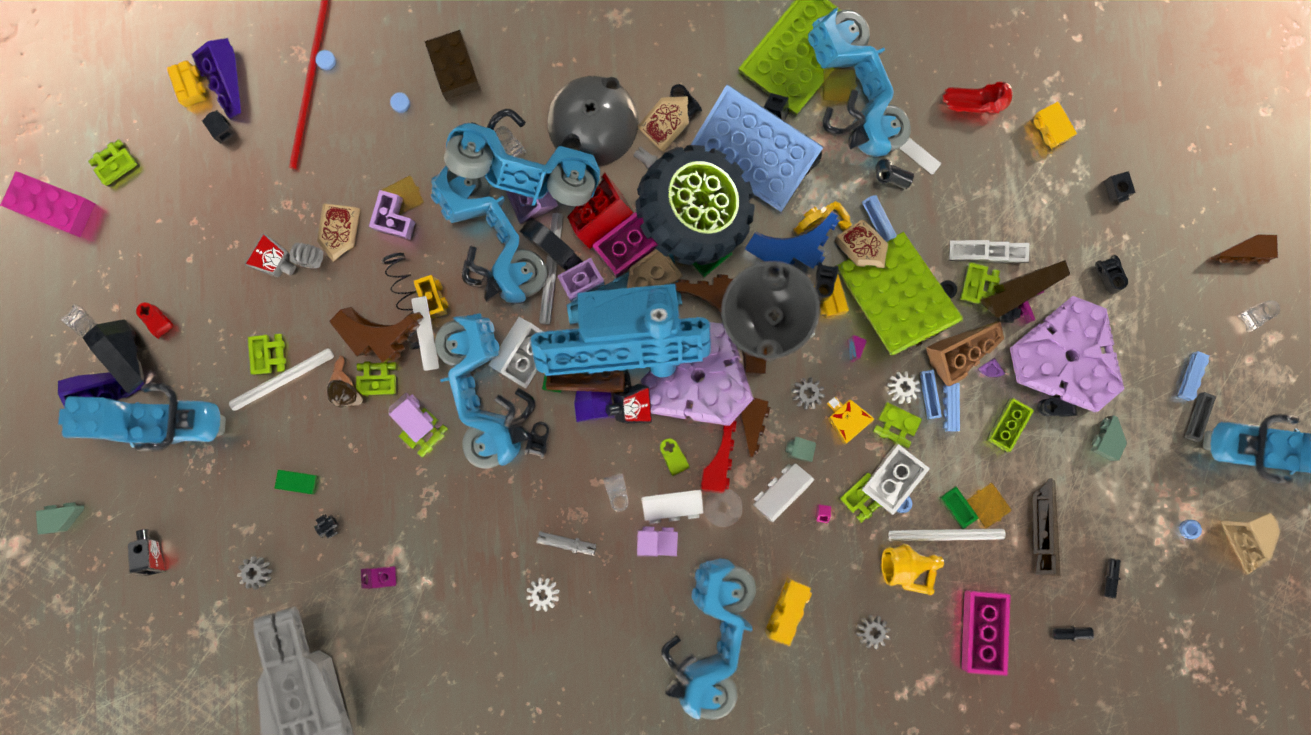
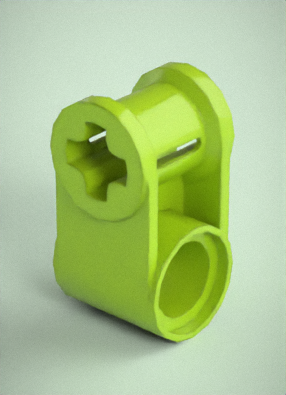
M668 438L661 442L660 451L672 476L690 468L675 440ZM666 442L674 445V447L671 448V453L668 450H664V447H666Z

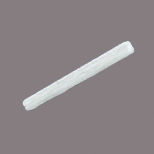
M553 213L550 230L561 239L563 214ZM548 255L546 261L547 278L543 286L539 323L550 324L557 272V263Z
M327 348L229 401L230 408L236 411L332 359L334 357L333 352Z
M1005 530L889 531L888 538L889 541L1005 539Z

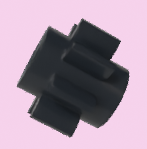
M1017 307L1002 315L999 321L1014 323V319L1020 318L1021 309Z
M323 514L316 519L318 524L314 528L321 538L325 536L331 538L338 533L336 529L339 527V524L334 516L330 515L327 517L326 514Z

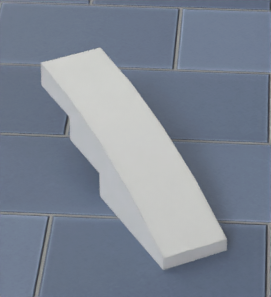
M989 240L950 241L949 259L987 263H1029L1030 243L990 242Z

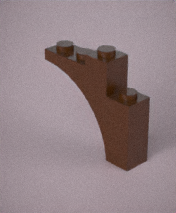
M352 307L340 309L329 322L357 357L361 355L368 356L374 352L384 363L390 360L394 362L401 356L400 352L405 348L402 343L408 339L407 335L410 332L419 328V323L424 317L420 312L409 314L397 324L383 325L362 317Z

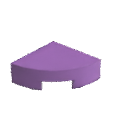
M995 358L977 368L983 375L988 377H999L1005 374Z

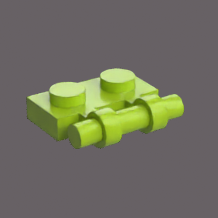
M120 139L114 143L110 142L107 148L101 152L97 151L88 160L92 167L99 164L93 170L105 186H108L138 165L127 149L123 148L119 151V148L124 146ZM113 154L112 157H110L109 159H107V160L105 161V158H106V157H108L109 155Z
M971 262L968 263L959 300L978 305L981 298L994 295L995 289L993 286L998 285L1000 282V271L993 269L992 274L988 275L989 267ZM985 282L989 283L987 292L983 291Z
M274 334L275 341L270 342L269 335L248 337L251 375L272 373L273 365H277V372H285L286 358H284L283 353L285 341H282V334ZM275 348L276 358L271 359L270 349Z
M364 361V363H357V371H364V376H356V389L362 396L396 395V375H388L389 370H396V362L387 361L382 363L381 361V363H372L371 361ZM372 370H381V375H371Z
M886 402L878 418L879 421L885 424L883 428L876 425L873 432L879 434V437L883 439L888 438L894 441L895 444L909 448L911 441L905 439V436L908 434L913 437L922 419ZM892 426L900 430L899 435L889 431L890 427Z
M423 408L421 411L423 413L427 412L433 418V428L430 430L433 435L427 442L423 440L427 435L425 434L415 443L404 430L398 436L412 449L419 444L422 448L417 454L422 458L427 452L430 453L433 450L434 444L439 439L441 440L445 436L444 433L448 430L444 424L437 429L435 425L439 419L426 408Z
M869 472L839 498L852 513L857 509L861 511L856 517L861 523L865 519L871 518L873 516L872 513L877 508L883 507L875 500L868 507L864 505L870 498L869 495L862 491L871 477Z

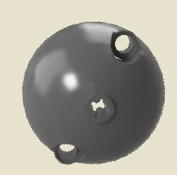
M585 76L567 83L554 96L548 111L547 127L551 142L556 149L558 146L577 148V151L593 155L598 166H604L620 159L630 149L637 135L639 119L632 98L620 85L617 78ZM613 85V86H615V87H617V88H616V89H609L608 87ZM592 108L594 109V112H593V111H590L589 113L587 112V109H588V110H591Z
M776 261L758 263L739 273L728 286L722 302V321L726 333L732 342L744 352L763 358L766 361H773L776 358L788 356L803 347L813 335L820 313L818 294L810 279L796 267ZM779 269V274L774 277L770 276L771 270ZM775 313L779 316V318H776V321L771 318ZM767 346L773 347V352L770 355H764V349Z

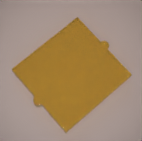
M824 69L822 83L823 101L848 102L851 90H855L857 87L855 84V70Z
M411 175L381 189L403 198L398 215L424 203L419 193L420 189L416 187Z
M992 482L983 489L977 490L976 494L967 499V502L975 511L985 529L997 521L1000 522L1002 517L1012 511Z

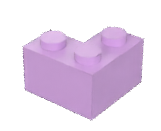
M379 190L369 227L411 240L416 222L410 218L398 215L403 198L399 195Z
M406 392L389 407V415L416 443L433 428V418L427 412L423 413L420 410V402L413 394L409 396Z
M643 526L642 530L638 531L637 555L677 556L678 532L674 531V528L662 527V531H654V527Z

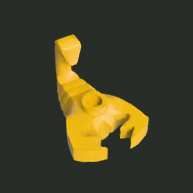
M834 201L820 210L815 206L803 215L805 218L798 223L796 228H793L796 236H799L809 228H816L834 209L837 210L843 219L838 222L842 231L849 229L852 223H850V216L842 204Z

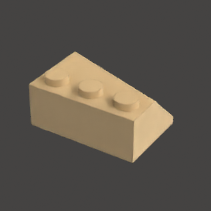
M1239 512L1221 521L1247 575L1272 558L1280 530L1277 519L1271 513Z

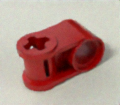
M147 302L137 306V316L157 339H160L174 327L173 323L157 306Z

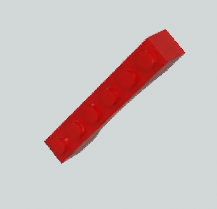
M735 420L729 426L723 425V436L718 453L703 470L701 491L724 494L725 489H729L730 478L726 477L727 470H731L732 466L729 452L734 449V440L731 439L732 432L736 431L737 421Z

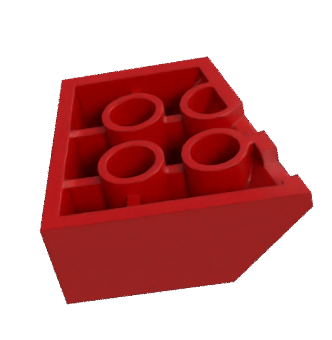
M606 173L601 176L603 180L596 187L593 197L587 203L576 206L567 216L576 236L589 249L634 213L624 195Z

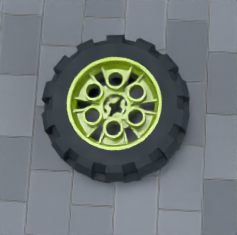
M687 145L684 149L683 147L673 148L665 152L648 168L637 188L639 198L635 201L636 213L638 218H643L644 223L640 226L647 240L651 237L658 244L655 249L664 256L675 255L676 262L692 265L694 262H697L699 265L714 263L734 251L737 246L743 243L750 231L749 225L753 222L755 204L749 202L753 198L750 182H744L741 176L744 171L736 162L733 164L729 163L725 159L726 154L717 149H711L707 152L705 151V146ZM676 182L681 187V189L674 186L673 184ZM681 208V209H680V212H681V213L678 214L675 209ZM699 221H700L701 230H700V229H697V223H698Z

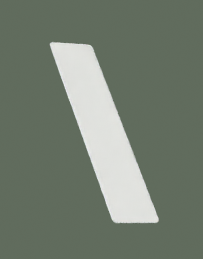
M911 138L900 147L903 152L930 174H933L941 165L938 160Z
M427 297L412 298L413 312H420L424 317L419 323V328H417L424 371L438 369L439 363Z

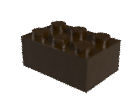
M461 30L424 41L445 100L481 89Z

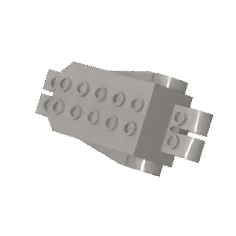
M291 607L278 611L276 614L271 613L255 618L253 631L264 670L257 682L261 735H353L332 658L320 650L309 652L298 609Z

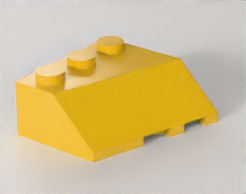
M787 577L764 631L769 639L790 646L796 634L798 622L803 617L805 603L808 604L811 598L810 587Z

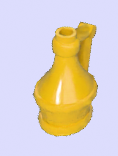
M902 544L896 548L888 547L884 550L882 554V573L888 585L901 584L905 590L928 595L934 594L936 570L944 567V560L941 556H922L907 544ZM929 570L926 586L914 584V581L920 574Z

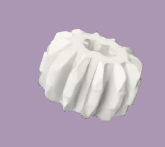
M905 371L903 376L900 372H897L896 377H890L893 383H888L887 387L892 388V390L887 393L888 395L894 393L893 401L899 397V404H903L904 399L906 403H910L911 398H917L914 392H920V388L915 387V385H918L920 382H913L914 374L908 378V372ZM904 384V387H907V390L903 391V389L900 388V385Z
M538 578V584L532 581L531 585L533 588H527V592L532 593V595H528L526 599L534 600L530 603L531 607L535 603L538 604L536 607L537 611L541 609V605H543V610L547 611L548 605L553 608L555 606L553 601L559 600V597L554 596V594L560 591L559 589H552L556 586L555 582L550 586L548 585L550 582L549 578L545 580L544 584L542 578ZM545 590V594L548 597L541 599V595L538 592Z

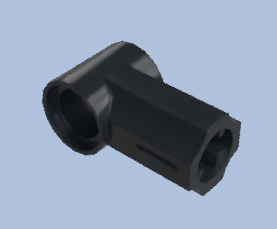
M881 159L876 164V178L879 182H889L904 189L909 188L912 184L914 173L893 165L888 159Z

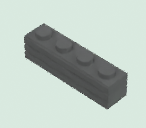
M1206 392L1199 393L1184 438L1194 442H1201L1216 396Z

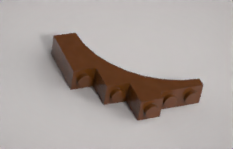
M717 274V277L712 278V285H709V281H697V284L690 283V280L678 279V282L674 284L676 292L700 298L715 307L722 314L723 297L733 279L728 278V275ZM767 347L764 349V355H767ZM742 350L745 373L765 374L766 360L750 355Z

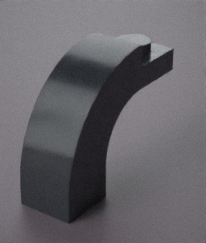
M532 217L519 231L565 271L583 262L563 240Z

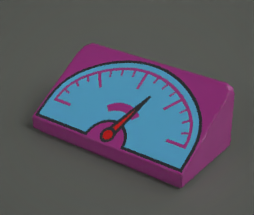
M852 335L847 342L850 361L855 362L861 358L867 340Z

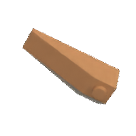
M1001 321L940 340L926 347L930 365L947 386L963 380L973 366L977 367L981 363L979 360L986 353L990 354L1004 340Z

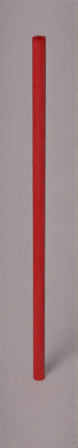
M321 0L289 163V168L297 169L317 65L316 56L320 49L329 0Z

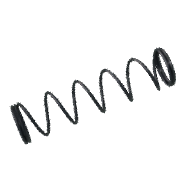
M399 252L387 255L381 259L382 264H391L385 270V274L389 277L394 278L402 277L391 286V292L396 294H408L397 302L396 308L399 310L411 311L413 309L399 308L398 304L403 299L416 293L417 291L394 292L392 290V287L396 283L411 276V274L401 276H392L387 274V270L392 265L406 259L405 254ZM401 256L393 260L385 261L393 257ZM417 330L412 332L407 339L409 343H412L409 346L412 350L420 348L419 341H409L410 336L416 333Z

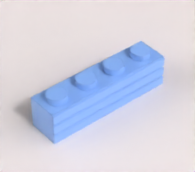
M874 195L862 201L877 233L886 242L894 239L896 233L878 197Z
M1199 351L1192 353L1177 397L1187 401H1192L1197 397V390L1201 386V378L1204 376L1205 367L1209 363V355Z
M934 370L919 372L927 420L941 418Z
M955 383L951 386L945 384L943 386V393H945V398H943V405H945V410H943V416L945 417L943 428L945 432L960 431V383Z

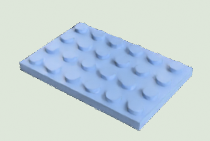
M730 85L725 86L691 145L705 146V151L707 152L711 149H717L726 154L725 159L729 163L733 164L736 162L744 171L741 176L744 182H750L753 194L780 212L783 211L824 148Z

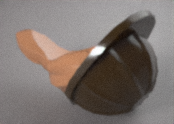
M339 356V359L335 362L330 382L327 384L328 400L334 406L341 408L349 405H360L363 402L362 394L354 388L351 379L342 372L345 365L343 356Z

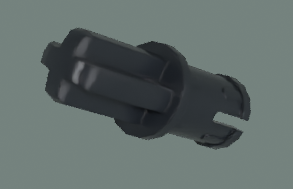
M1108 558L1107 575H1104V578H1106L1104 596L1114 599L1117 596L1118 580H1121L1119 578L1121 560Z
M1071 626L1070 628H1053L1052 636L1056 640H1071L1072 642L1076 640H1093L1094 631L1092 627L1075 628V626Z

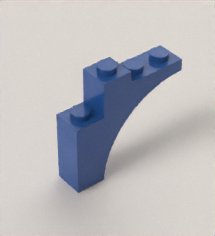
M832 211L819 226L810 232L796 237L774 238L756 231L745 247V250L764 262L776 261L793 266L796 261L792 259L796 258L814 269L815 266H818L819 262L822 263L825 259L822 256L824 250L820 249L819 245L823 247L829 237L826 234L829 229L834 230L840 220L836 218L839 214Z

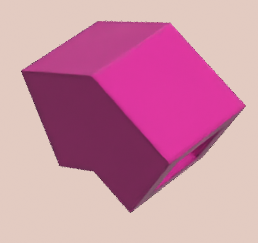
M817 505V522L829 523L831 506Z

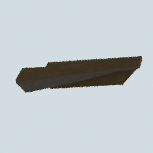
M1066 260L993 286L996 294L980 299L981 304L994 317H1001L1069 276L1070 271Z
M1049 478L1047 483L1033 494L1034 554L1038 555L1036 574L1061 576L1056 483L1054 479Z

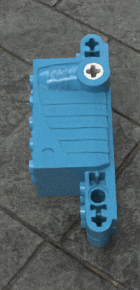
M675 284L577 293L579 329L539 332L530 339L536 369L541 373H545V376L583 372L591 374L594 372L650 367L653 375L668 377L674 374L677 365L680 363L700 362L702 358L709 356L711 352L709 321L703 317L679 319Z

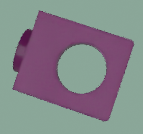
M1028 300L1018 306V309H1021L1020 315L1024 317L1026 324L1036 320Z
M395 566L361 569V588L373 589L396 586ZM366 574L368 576V583H366L365 579Z

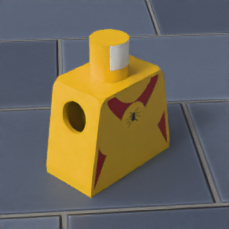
M835 396L827 403L833 410L828 420L843 444H847L874 420L871 415L850 399L842 404Z

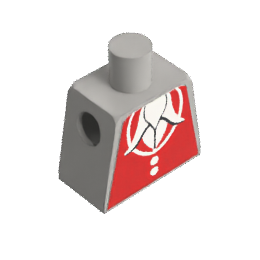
M264 233L245 262V265L277 278L281 276L282 272L292 275L296 269V266L289 262L290 253Z

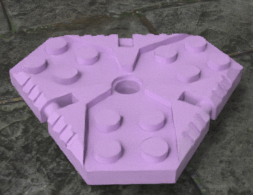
M1075 296L1070 297L1043 320V324L1036 325L1010 347L1017 383L1051 396L1055 394L1060 395L1061 400L1092 412H1098L1124 390L1117 354L1113 351V345L1115 344L1111 334L1107 309ZM1049 328L1054 332L1053 334L1048 331ZM1101 348H1105L1106 354H1102ZM1066 353L1069 354L1071 358L1070 361L1066 359ZM1060 382H1061V383H1064V387H1063V388L1059 387V386H1060Z
M709 322L711 352L709 356L702 358V361L680 363L677 365L674 374L668 377H657L649 370L641 379L643 385L649 386L651 414L682 419L691 416L695 421L729 426L750 404L753 396L744 367L739 363L741 358L738 348L727 335L723 324Z

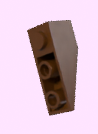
M1255 235L1212 256L1211 260H1219V263H1229L1232 260H1238V263H1250L1251 261H1257V264L1270 263V260L1278 258L1277 235Z
M755 397L740 413L748 456L750 458H753L754 454H758L760 444L757 443L758 438L763 436L765 425H762L764 417L768 418L771 409L768 406L769 401Z

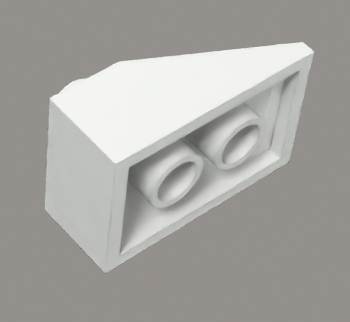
M895 444L879 464L862 491L894 515L930 468L902 446Z

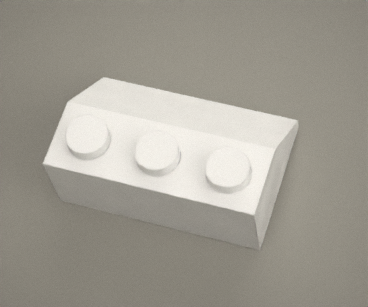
M518 317L499 347V355L493 358L488 366L526 389L538 371L535 366L530 339L534 334L543 331L532 323Z
M796 463L792 466L790 464L785 466L781 471L783 475L779 479L775 477L767 485L769 489L765 493L761 491L754 498L756 502L753 505L771 522L815 480Z
M701 490L642 497L645 521L649 520V524L661 523L663 518H668L669 521L680 520V516L688 515V519L700 518L699 514L703 513Z

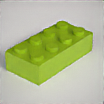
M1014 398L1009 399L986 440L1006 452H1011L1034 410Z

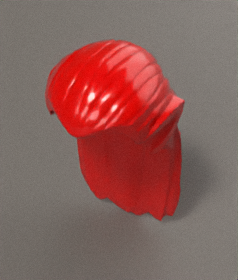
M1001 81L995 84H987L985 87L978 89L951 87L945 89L946 94L943 95V101L949 106V109L954 111L988 112L993 114L1005 110L1010 105L1013 92L1007 82Z

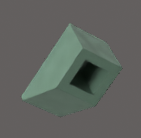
M1115 415L1107 416L1100 424L1101 430L1092 441L1093 447L1091 451L1110 461H1119L1127 441L1118 417Z
M794 437L787 442L785 452L788 453L787 457L812 462L816 443Z
M76 502L64 503L61 508H57V505L44 506V510L36 511L38 534L67 531L83 512L84 505L76 506Z

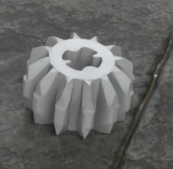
M295 243L290 250L289 260L299 266L316 269L320 267L323 261L324 252L320 248L309 244Z
M812 377L808 379V383L805 378H802V385L796 382L795 386L798 389L792 390V393L798 394V396L792 398L793 401L800 400L797 403L798 407L804 403V410L808 409L809 404L812 409H815V403L818 405L822 404L819 398L825 397V394L819 393V391L824 390V387H817L820 383L819 380L812 384ZM810 389V393H813V396L809 398L804 394V391Z
M252 556L250 560H243L244 565H239L238 568L242 572L238 573L237 576H242L243 578L239 583H246V589L252 587L254 590H257L259 586H266L265 581L271 580L267 573H271L273 570L267 569L270 563H263V557L257 559L256 556ZM252 571H257V575H253Z
M869 615V621L862 618L861 620L864 625H857L862 631L856 633L857 636L862 637L860 643L866 642L867 648H870L873 644L875 649H878V643L885 646L886 644L883 639H890L885 633L891 631L890 628L885 627L887 621H881L880 616H876L874 620L872 615ZM873 627L878 630L875 636L869 634Z

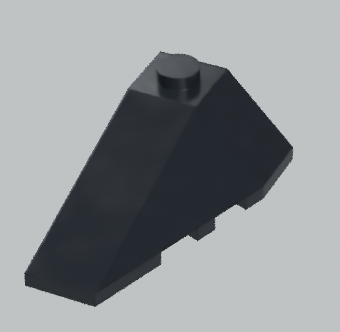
M125 319L96 324L82 338L94 355L124 390L130 394L144 381L141 362L137 358L138 346L134 343L135 332Z

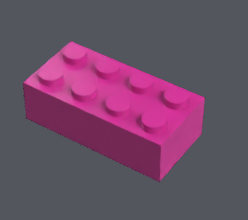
M15 171L0 206L81 237L96 203Z
M636 212L592 245L594 251L615 278L622 276L632 265L654 251L658 245L652 237L647 240L640 227L644 220L643 218H638Z
M965 590L961 668L965 672L1008 676L1010 594Z

